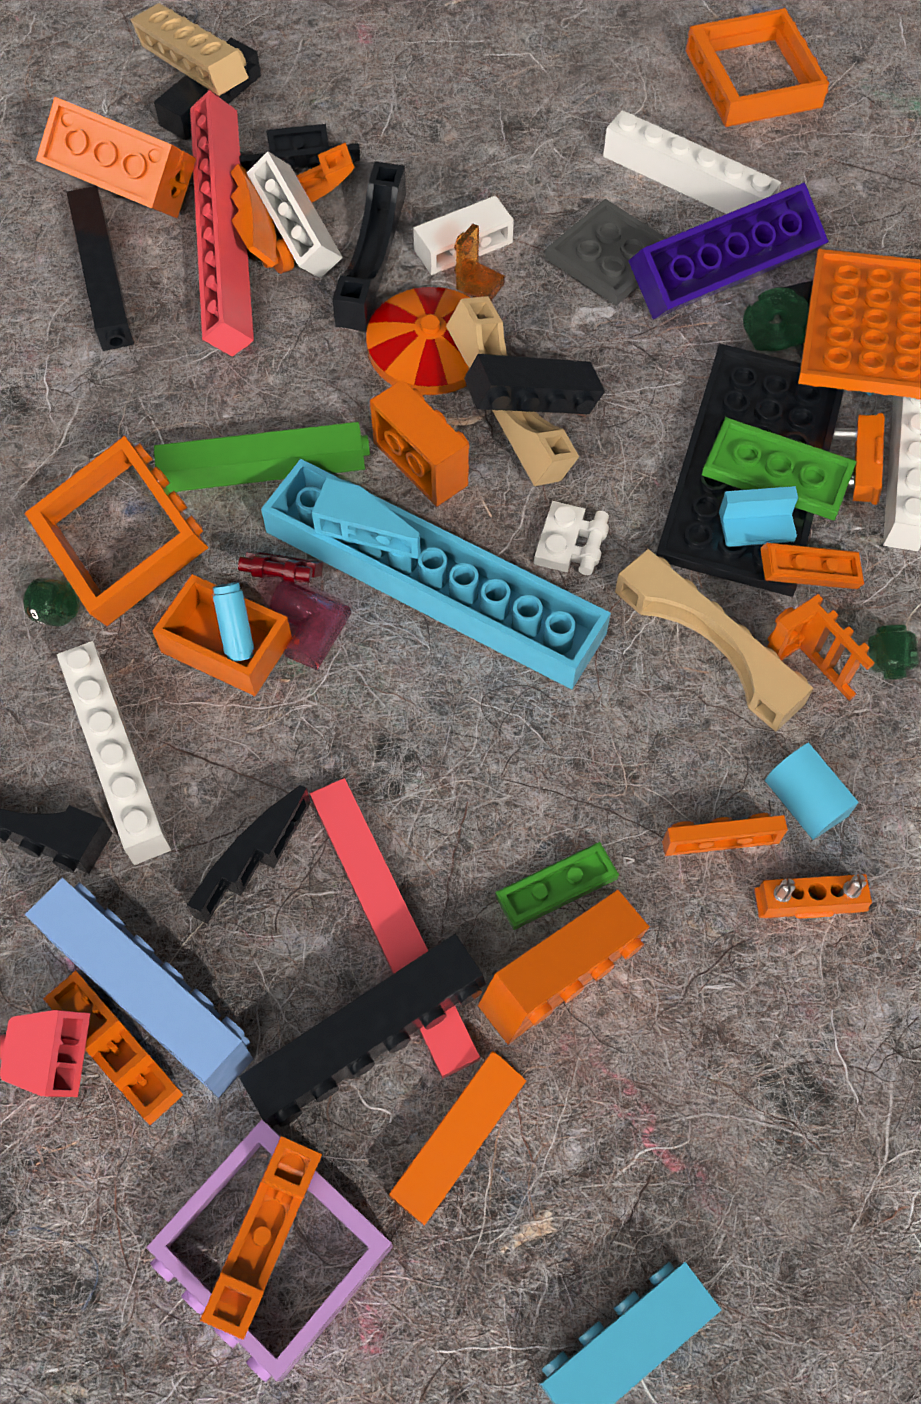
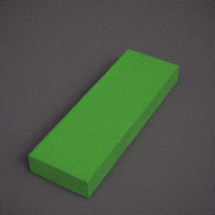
M598 842L496 891L495 897L512 929L516 930L618 880L619 874L602 844Z

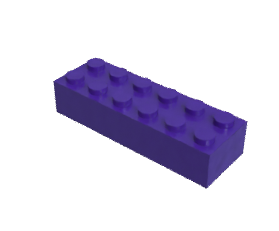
M804 182L644 247L628 261L651 317L655 320L807 256L829 241Z

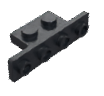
M326 124L267 130L269 152L289 164L293 171L298 167L312 169L321 165L318 155L336 147L329 146ZM359 143L346 144L353 164L355 161H360ZM266 153L239 156L241 166L249 171Z

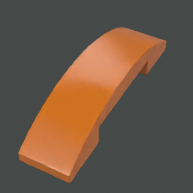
M346 142L319 154L318 158L321 165L296 175L311 203L336 188L355 168Z
M280 1137L201 1316V1322L244 1340L291 1225L321 1159V1153L285 1137Z

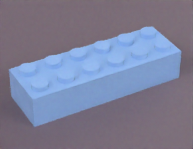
M61 878L25 913L26 917L48 940L219 1098L254 1060L247 1049L251 1042L244 1036L243 1030L227 1016L222 1021L218 1020L221 1015L213 1008V1003L198 989H195L190 994L189 992L192 989L183 980L184 977L167 961L162 965L163 962L154 954L155 951L137 934L133 936L125 928L126 925L110 909L107 908L105 910L87 888L81 883H78L73 888L64 878Z

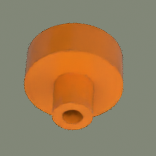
M284 239L276 240V264L274 269L279 274L293 270L294 258ZM262 261V263H263V265H264L265 268H269V267H270V266H268L266 263H264V262Z

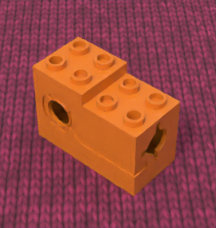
M54 96L36 161L178 218L197 158L172 144Z

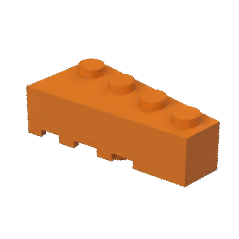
M616 890L496 972L478 1007L507 1045H509L533 1025L536 1026L546 1019L561 1003H568L583 991L584 985L592 979L598 981L614 968L615 965L613 963L621 956L627 960L636 954L644 946L641 939L650 926L623 894Z

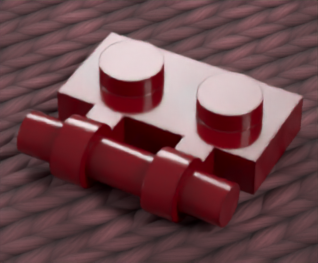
M258 551L246 552V556L240 557L238 561V571L249 572L252 577L264 578L265 576L281 577L284 582L310 583L312 577L322 575L323 562Z

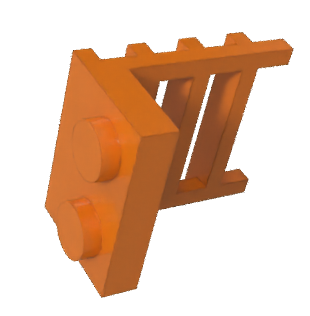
M819 594L796 609L793 607L785 609L775 620L777 625L767 638L769 642L767 647L775 651L781 661L800 648L850 701L855 697L856 693L848 684L851 682L860 664L868 670L875 663L867 655L870 647L865 642L859 646L851 638L854 630L850 626L844 630L836 622L838 614L834 610L827 613L820 606L823 598ZM831 632L836 638L825 659H823L818 652L821 651ZM846 647L851 655L840 675H838L833 668Z

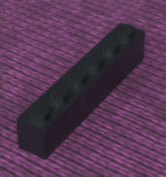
M455 933L241 1074L239 1078L263 1121L272 1127L277 1124L280 1127L286 1126L296 1120L302 1114L301 1108L315 1099L317 1102H321L332 1096L339 1089L337 1084L351 1074L356 1078L369 1071L375 1065L374 1059L387 1050L389 1053H394L405 1047L411 1041L410 1035L423 1026L427 1030L438 1025L446 1018L447 1014L445 1011L457 1003L464 1006L475 1000L482 993L480 988L486 985L484 976Z

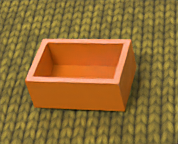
M191 574L152 631L161 653L256 696L292 640L288 617L244 598L254 644V656L241 661L230 660L224 654L212 596L214 594L213 587L217 585Z

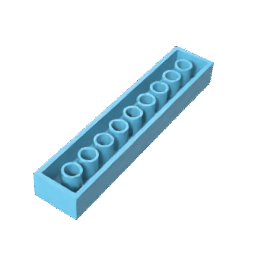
M302 459L297 462L261 508L266 533L573 690L607 634L611 612L375 495L373 496L420 533L421 554L419 559L315 533L312 510L325 479L330 478L338 481L343 479Z

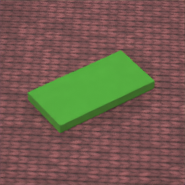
M725 417L703 468L702 476L743 490L796 486L798 495L796 508L835 521L857 461Z

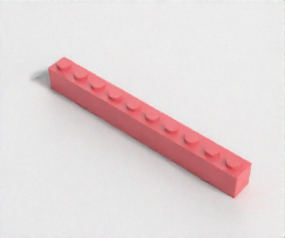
M209 90L190 108L192 154L197 158L193 173L202 340L233 357L254 341L247 247L231 221L239 211L231 198V195L239 186L230 173L237 164L241 165L239 159L238 116L236 109Z

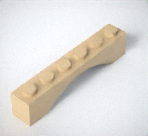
M489 297L461 299L446 328L467 366L471 367L477 354L507 356L503 321ZM492 410L534 486L561 481L579 458L564 429L552 425L537 412Z
M647 549L618 574L615 593L640 615L655 616L678 622L701 634L727 657L739 676L745 691L748 708L775 732L806 704L813 690V687L808 684L807 679L801 673L793 671L783 663L775 651L764 647L752 637V634L745 626L737 624L726 615L718 603L710 601L701 594L692 581L682 578L664 558L656 556Z

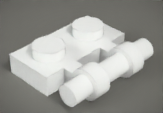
M552 501L534 556V564L568 573L572 561L580 563L579 572L581 574L591 575L594 566L598 565L602 553L599 548L601 542L606 539L608 534V513L597 511L594 520L589 522L584 520L585 508ZM579 536L588 538L586 545L583 547L576 546Z

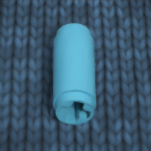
M239 582L214 586V594L212 596L224 654L233 661L252 658L254 656V644L243 589H240Z

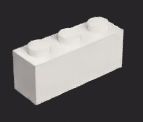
M495 195L413 227L414 251L429 273L433 275L513 243L514 219Z

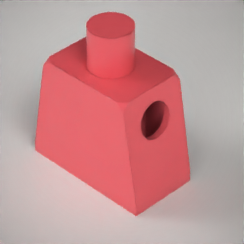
M52 1010L11 1017L8 1021L6 1034L0 1035L1 1080L39 1096L78 1097L90 1013Z

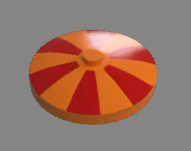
M421 287L401 292L379 306L372 315L366 332L368 357L379 376L392 386L403 379L412 389L416 388L422 395H441L466 387L467 384L464 377L469 367L446 325L460 300L471 297L447 288Z

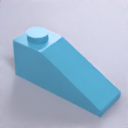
M325 479L312 510L315 533L419 559L421 552L420 533L363 487L347 480Z

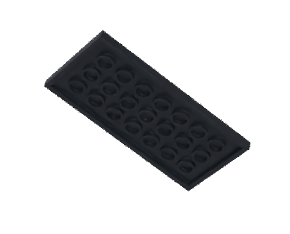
M719 343L656 556L664 558L673 566L793 597L797 588L796 583L765 581L760 549L764 544L732 547L726 545L719 514L725 491L743 489L702 476V472L725 417L829 452L844 389L798 384L801 363ZM795 507L792 517L797 537L794 542L777 544L807 546L814 514Z

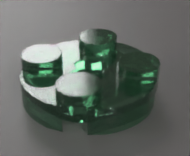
M784 287L769 289L758 295L759 300L752 307L749 304L746 308L743 325L748 339L756 350L780 351L798 346L804 341L809 307L806 299L803 296L801 298L796 295L794 290ZM775 315H781V318L784 319L778 324L769 323V321L774 320Z

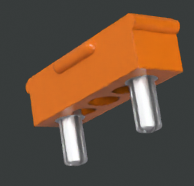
M882 413L877 415H858L856 428L835 427L833 439L855 440L854 460L857 462L854 467V476H851L847 488H853L852 501L871 502L873 505H877L880 500L885 416Z
M866 874L763 880L759 887L754 888L759 918L795 916L801 919L831 917L834 914L867 912L872 904ZM809 893L815 894L819 900L813 899Z

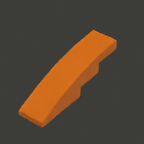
M237 164L230 173L239 187L231 195V198L239 211L231 221L248 250L273 268L276 264L274 221L248 177V171L240 164Z
M76 970L43 998L52 1010L90 1013L85 1051L95 1060L112 1083L124 1094L149 1125L153 1124L184 1095Z

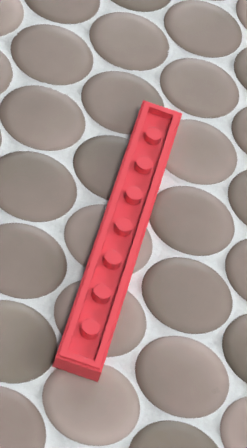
M343 778L309 793L310 798L394 974L428 952V949L346 779ZM455 1005L445 1011L447 1016L438 1025L427 1030L424 1026L419 1029L442 1079L480 1061V1056Z

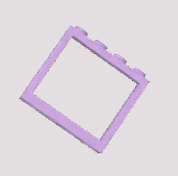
M263 1120L252 1129L146 1247L155 1256L150 1263L151 1266L168 1282L175 1277L186 1288V1291L181 1295L182 1298L200 1315L205 1310L212 1290L170 1247L261 1146L273 1155L280 1136ZM316 1170L307 1190L369 1249L278 1358L250 1329H248L244 1340L215 1327L213 1328L230 1347L234 1348L239 1342L251 1355L246 1361L247 1365L265 1382L271 1376L276 1381H283L393 1248L392 1243Z

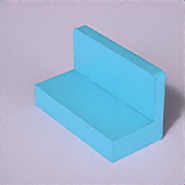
M796 486L725 491L719 514L726 545L732 547L766 544L767 542H794L797 533L792 513L798 500Z

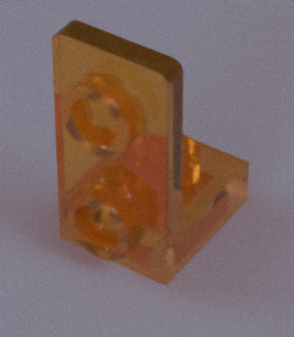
M472 224L465 233L459 234L454 246L456 251V266L454 270L456 274V289L473 298L488 296L492 300L505 285V275L478 263L479 226Z

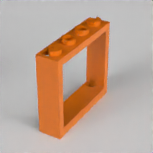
M786 8L690 26L686 53L725 127L823 107L825 96L829 91L828 77L824 75L817 58L811 53L806 39L800 34L795 21L792 20ZM775 40L800 85L739 97L716 51Z
M125 435L24 513L88 613L106 626L110 625L209 548L200 536L204 532L202 526L192 515L187 518L183 512L188 508L175 491L170 493L167 490L166 486L170 484L167 477L157 466L154 469L150 466L149 462L153 460L152 456L141 443L135 446ZM133 465L180 533L104 592H101L57 523Z

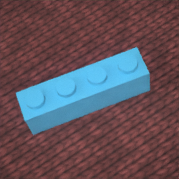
M670 1261L648 1278L653 1284L651 1289L641 1297L634 1290L613 1308L618 1317L605 1328L600 1321H597L578 1338L583 1346L568 1358L565 1352L562 1351L542 1368L546 1378L539 1385L552 1404L616 1403L721 1311V1308L686 1262L679 1264L675 1268Z

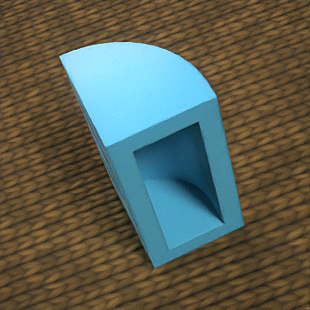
M809 742L785 758L764 780L812 840L849 817L859 803Z

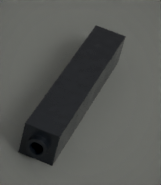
M92 186L67 191L94 327L102 351L135 345L106 214L98 187Z

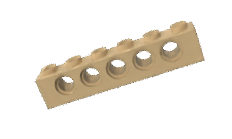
M157 3L131 18L142 47L218 96L248 79L244 67L246 66V60L238 48H234L225 40L217 38L211 32H207L198 24L190 22L186 17L180 16L172 9Z

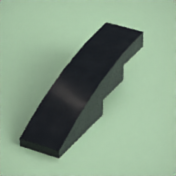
M299 785L268 808L235 839L209 870L187 903V907L194 918L208 924L227 890L241 896L260 862L272 868L276 866L311 803L306 787Z

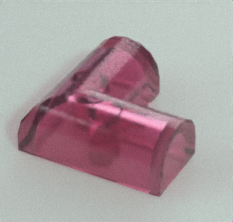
M284 580L280 582L274 591L270 604L271 610L288 617L289 623L299 626L285 649V657L318 671L351 615L349 606L297 584L284 582Z

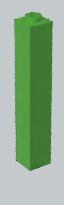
M359 422L154 445L155 467L157 466L169 480L170 484L166 486L169 492L285 479L300 459L330 474L365 470L364 456L370 455L368 435H361Z

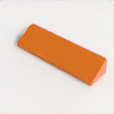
M492 1051L389 1193L390 1199L425 1226L527 1080L502 1057Z

